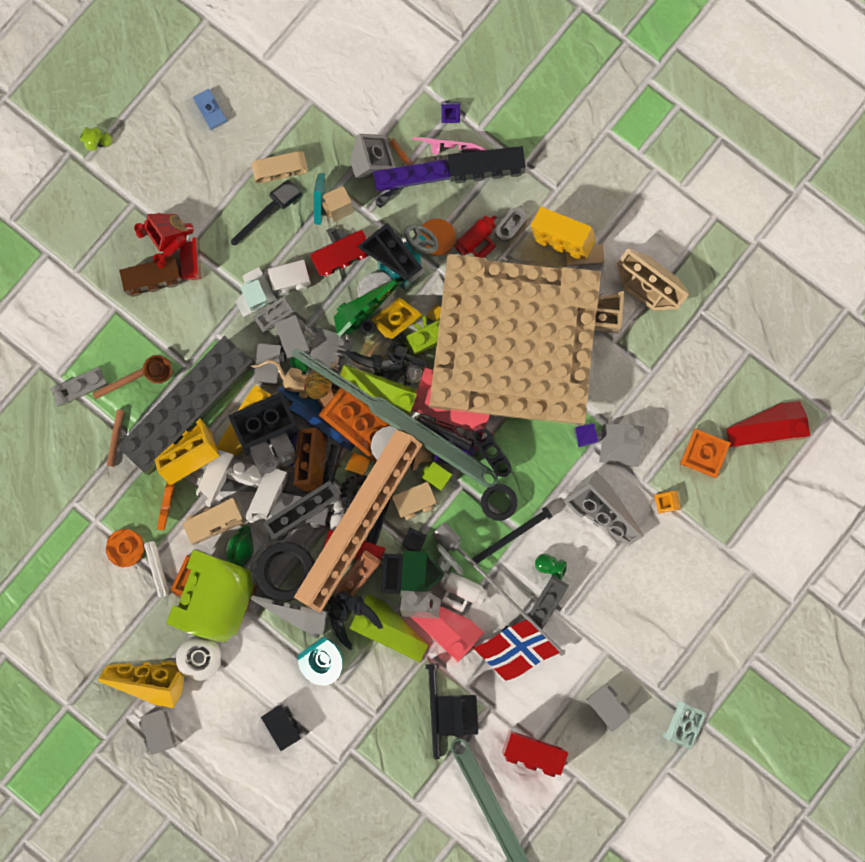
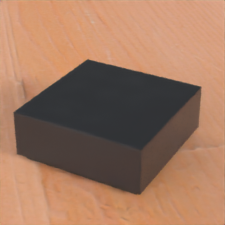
M410 527L402 545L413 551L420 552L427 535Z

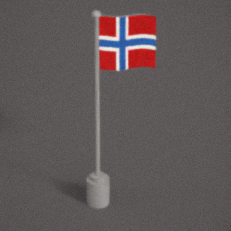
M444 522L432 536L448 552L450 550L454 552L457 549L527 619L508 627L489 641L472 648L505 681L522 675L541 661L557 654L560 656L565 655V649L562 650L459 547L462 544L460 542L462 538Z

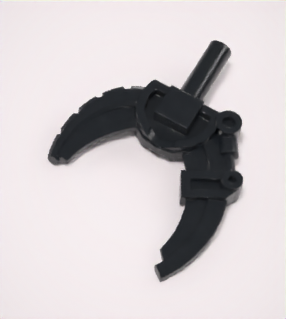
M402 332L392 339L393 343L387 350V356L381 357V354L368 357L355 351H345V354L354 362L373 368L378 374L382 370L387 369L400 373L405 360L424 368L428 364L427 360L408 353L410 345L405 334H402Z
M343 590L336 594V600L330 596L327 601L331 606L328 615L331 618L332 629L339 641L349 650L353 649V644L347 636L344 622L349 619L352 611L355 615L367 617L378 629L383 628L380 619L364 603L361 595L353 597L346 590Z

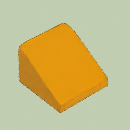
M353 452L346 470L364 476L371 459Z
M677 491L655 495L658 514L681 509Z

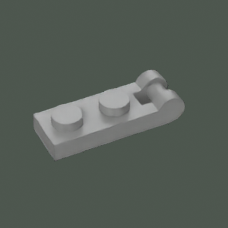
M97 367L67 382L53 386L50 390L57 399V406L60 407L108 384L101 368ZM67 390L69 395L64 397L62 392Z

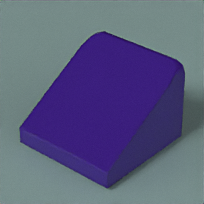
M441 102V123H460V102Z

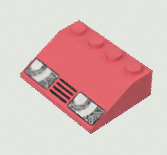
M425 368L409 416L418 422L424 416L452 431L457 430L459 434L473 440V429L478 425L486 427L490 415L429 408L433 370ZM478 432L476 438L482 439L484 432ZM473 443L472 447H475V450H478L476 444Z

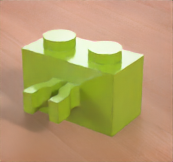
M423 314L421 319L423 320L422 325L424 328H421L416 321L412 323L418 331L406 337L414 356H419L437 347L440 320L427 326V320Z

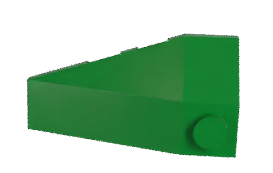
M402 277L395 279L347 304H341L337 308V314L334 316L337 335L341 337L357 331L361 327L362 322L367 320L404 279Z

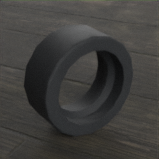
M496 484L484 491L481 497L482 511L488 518L494 521L506 520L514 514L517 508V496L509 486ZM502 491L509 496L510 507L506 512L496 514L489 509L488 498L493 492Z

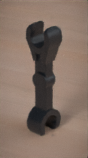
M400 188L391 189L389 192L380 195L376 199V205L382 208Z

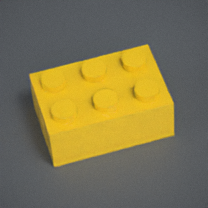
M541 206L530 226L537 243L543 246L548 244L560 253L564 251L570 253L571 257L578 260L581 258L587 260L596 242L591 226Z

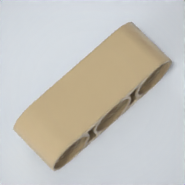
M302 151L264 158L251 163L256 183H265L308 172L305 154Z

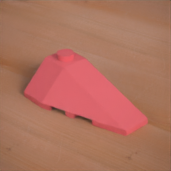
M440 606L439 619L411 617L457 662L463 658L484 634L470 619Z

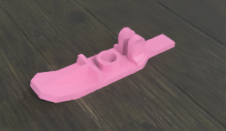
M413 137L412 139L425 141L432 145V153L435 155L439 154L441 143H444V147L455 148V144L459 145V150H487L469 142Z

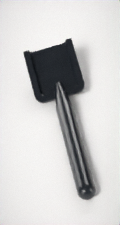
M290 180L284 181L270 192L269 196L273 201L231 240V244L236 246L277 205L281 209H286L298 200L302 193Z

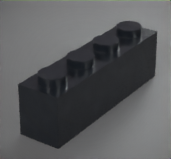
M523 146L448 154L450 181H455V183H464L466 180L471 179L482 181L489 177L500 179L507 175L519 177L525 173L526 169Z

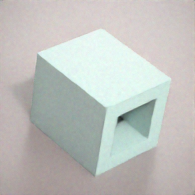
M249 280L243 284L244 286L240 287L251 311L269 304L258 280Z

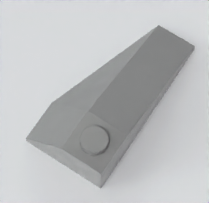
M597 471L584 478L563 501L578 516L582 518L585 516L594 521L593 524L598 527L600 525L609 530V534L628 545L633 544L644 536L610 484Z

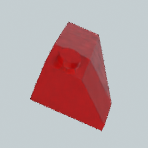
M796 401L780 403L727 428L728 442L731 443L729 447L806 439L810 437L807 414L801 402Z

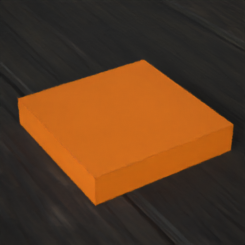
M694 428L680 464L710 477L717 478L731 443Z

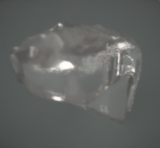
M409 364L405 372V380L417 385L422 378L424 369L414 364Z

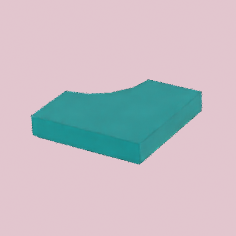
M325 173L317 175L314 188L315 225H321L323 219L322 202H324L323 195L325 194Z

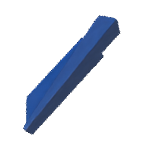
M283 385L279 388L278 393L282 392L284 398L292 402L289 407L290 411L325 433L350 452L355 445L319 416L323 409L319 401L312 394L307 398H300L299 392L287 391Z

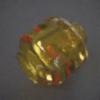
M313 370L306 376L304 391L313 399L325 397L328 394L331 381Z

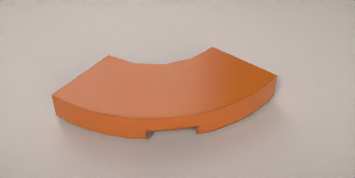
M166 483L159 513L158 530H164L166 527L175 483L172 485Z

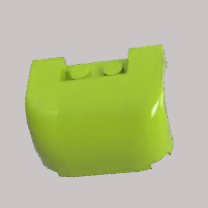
M193 549L186 567L191 569L179 604L178 606H172L166 624L205 639L226 643L233 635L237 634L254 589L252 571L246 567Z

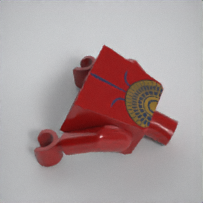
M148 214L144 224L137 223L134 226L138 238H143L148 234L158 251H163L162 254L157 253L153 256V261L155 264L157 263L158 268H164L166 266L165 258L167 256L170 257L183 246L187 235L194 232L192 223L184 224L177 214Z

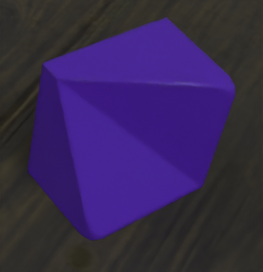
M594 423L574 428L578 447L598 443Z

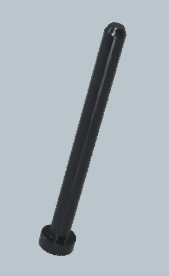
M546 506L543 507L541 513L473 557L472 560L476 564L480 563L544 519L548 518L550 520L553 518L552 514Z
M439 663L425 664V669H428L433 757L434 759H440L436 669H439Z

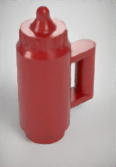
M495 215L492 217L484 216L477 220L456 240L454 248L462 256L471 253L474 257L485 258L496 247L488 236L496 227L494 221L497 217ZM486 240L488 245L477 254L474 249Z

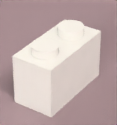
M304 260L267 269L275 295L284 296L289 294V291L296 289L297 291H303L308 289V286H311Z

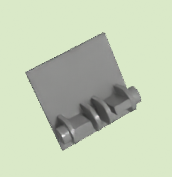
M318 328L310 356L332 371L341 373L343 365H347L349 359L345 351H351L355 338L349 337L348 334L339 337L335 332Z

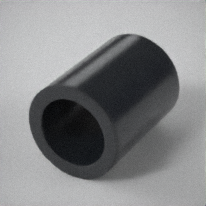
M364 320L362 322L361 329L363 334L366 336L373 335L375 332L374 323L371 320ZM366 325H371L372 329L366 331L364 330V327Z

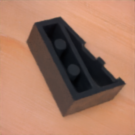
M388 222L357 246L360 250L409 283H412L426 272Z

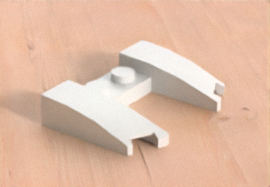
M218 450L219 457L209 462L197 489V496L203 493L208 498L205 501L206 505L211 507L228 478L258 488L246 514V520H252V515L256 513H264L265 519H268L288 481L287 472L275 469L271 473L260 475L256 466L236 460L233 454Z

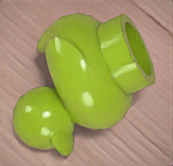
M85 127L79 138L80 141L84 142L85 148L91 151L98 149L97 145L99 142L104 147L112 144V137L108 132L102 134L101 130L96 127L91 129Z

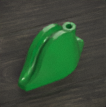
M243 525L226 542L224 552L227 562L244 566L252 557L253 541L250 526Z

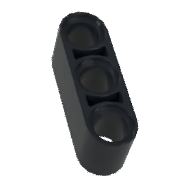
M483 425L476 426L472 431L474 443L499 477L508 476L512 470L509 459L488 428ZM478 432H485L486 437L484 439H477L476 434ZM491 447L497 449L496 453L493 455H489L486 453L487 450ZM500 463L507 464V468L505 470L497 469Z

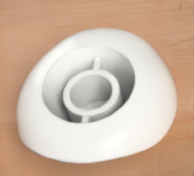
M199 636L190 637L181 644L177 651V667L189 679L197 681L206 680L212 677L220 667V649L213 640Z

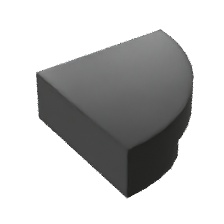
M336 228L326 230L332 243L349 235L347 232Z

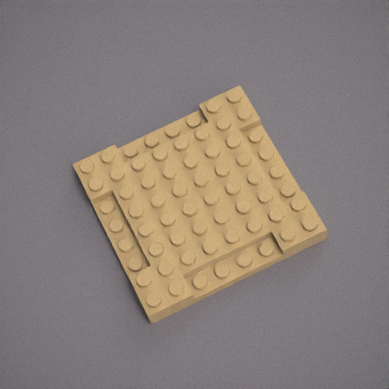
M447 254L429 408L584 426L601 271L566 267L558 269Z

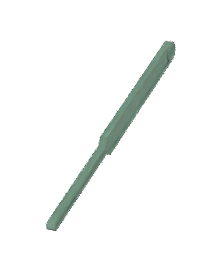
M299 348L293 350V357L367 404L371 413L401 432L412 435L423 447L484 487L489 488L497 484L498 475L469 454L385 399L372 397ZM484 475H491L494 479V483L490 484L486 482Z
M462 738L453 740L451 751L508 862H529L468 743ZM457 741H462L466 745L465 751L461 754L453 750V745Z

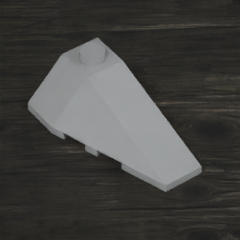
M251 596V600L299 629L308 632V636L319 638L320 635L325 634L329 612L321 611L319 613L312 608Z

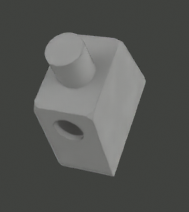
M402 591L400 611L403 617L439 619L440 598L430 592Z

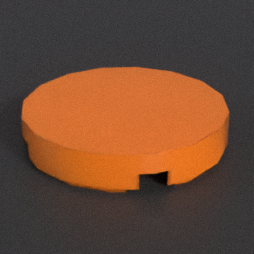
M431 219L422 225L430 230L438 240L439 246L437 251L429 255L441 256L453 249L455 231L448 221ZM421 232L422 235H424L427 239H430L426 234Z
M120 529L113 532L106 542L108 559L114 565L120 567H131L137 564L145 552V543L142 537L136 531L130 529Z

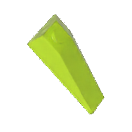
M345 364L343 365L340 376L372 397H381L407 415L410 414L417 396L416 389Z
M367 593L364 603L376 613L383 628L378 629L364 615H356L349 629L421 662L428 644L386 602Z

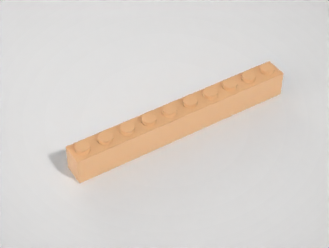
M399 430L394 432L295 594V599L321 613L421 448L422 444L412 435Z

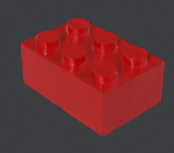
M358 230L310 253L309 256L318 275L329 276L335 273L334 269L339 266L342 269L350 266L353 259L357 258L360 261L368 257V254L357 247L366 240L363 230Z
M511 730L508 731L502 750L506 761L517 764L518 761L522 762L526 768L534 771L537 768L542 769L544 774L555 777L556 774L561 776L568 752L561 747Z

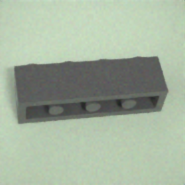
M328 481L263 522V525L271 538L276 541L341 500V497L332 483Z

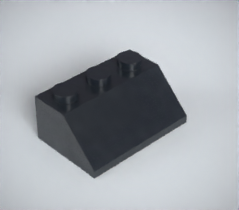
M282 392L228 415L246 456L251 454V446L264 441L269 446L271 445V438L284 433L289 437L299 432Z

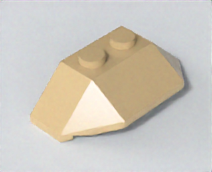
M628 248L617 262L622 287L652 310L678 309L690 294L677 276L644 253Z

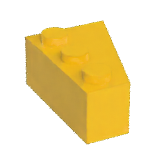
M200 418L196 421L197 425L189 433L185 431L182 434L183 438L174 445L172 443L155 459L158 473L169 485L174 484L219 457L212 431Z

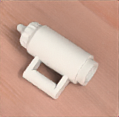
M452 571L451 573L446 572L440 583V586L446 590L441 603L460 612H463L467 601L479 605L482 602H491V598L486 594L487 590L481 585ZM449 592L465 599L464 603H459L447 597Z

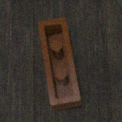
M175 256L165 258L166 266L164 268H158L157 263L155 264L153 261L120 269L124 292L128 296L135 297L141 295V292H156L161 287L167 286L172 288L178 286V283L183 282L178 260Z
M317 428L299 429L293 485L304 491H314L323 485L327 435Z

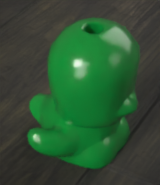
M543 553L537 556L535 568L540 573L551 574V576L554 575L562 580L567 570V562L562 559L557 561L555 557Z

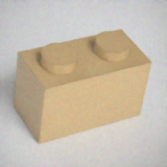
M344 186L323 195V210L327 218L331 217L333 222L354 213L352 202Z
M428 482L392 496L401 519H412L416 517L417 512L422 510L424 513L434 509V505H437Z

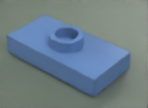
M210 89L193 97L210 130L227 122Z

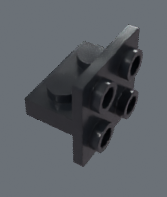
M475 694L438 696L440 736L463 737V735L478 734L477 696Z

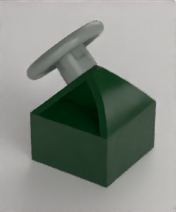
M441 544L436 545V549L442 555L436 561L427 552L403 551L401 591L426 592L441 580L444 573L450 570V567L460 575L463 574V569Z

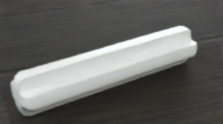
M154 541L145 543L144 546L158 596L162 598L170 593Z

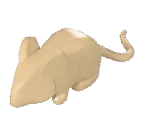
M274 360L251 365L253 368H258L268 363L275 364L283 379L284 388L290 392H299L300 398H307L320 388V385L315 381L306 384L305 389V380H308V377L311 379L312 374L303 375L301 370L290 368L285 375L280 364Z

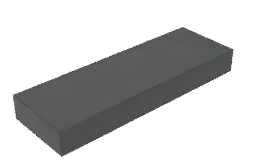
M554 575L551 576L528 614L541 629L544 628L569 587V584Z

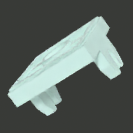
M677 700L675 704L677 709L667 733L663 732L662 737L692 749L706 713ZM690 711L688 717L682 721L684 713ZM690 722L688 730L685 731L686 724ZM680 726L681 734L678 739L676 732Z

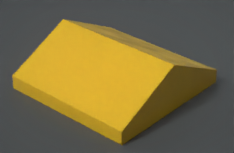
M398 297L373 317L371 321L385 337L393 339L422 315Z

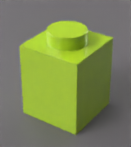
M432 462L431 465L427 464L421 472L424 474L422 479L440 492H442L452 477V474L435 462Z

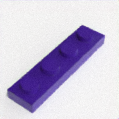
M447 159L374 171L373 177L376 192L450 180V172Z

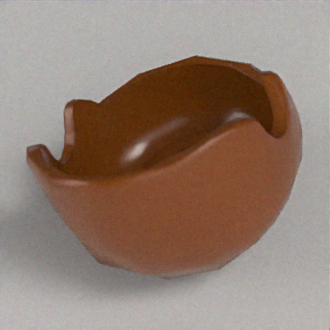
M152 355L143 364V374L153 384L166 382L173 373L170 361L162 355Z

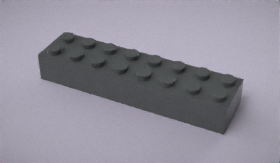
M224 335L117 448L145 474L150 475L156 469L155 459L172 443L174 445L183 438L182 434L185 431L189 433L197 425L196 421L199 418L203 420L253 368L251 365L255 364Z

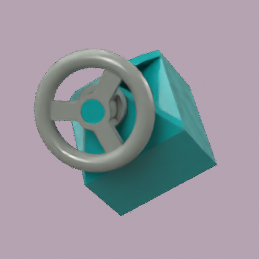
M411 224L405 228L404 236L408 243H404L420 264L421 252L431 254L437 251L439 246L438 240L430 230L417 224ZM411 230H413L414 233H415V236H414L413 239H412L411 236H410V231H411ZM421 232L426 234L430 239H427L424 235H422ZM377 261L378 268L392 280L401 278ZM404 279L400 287L406 292L416 280L409 283Z

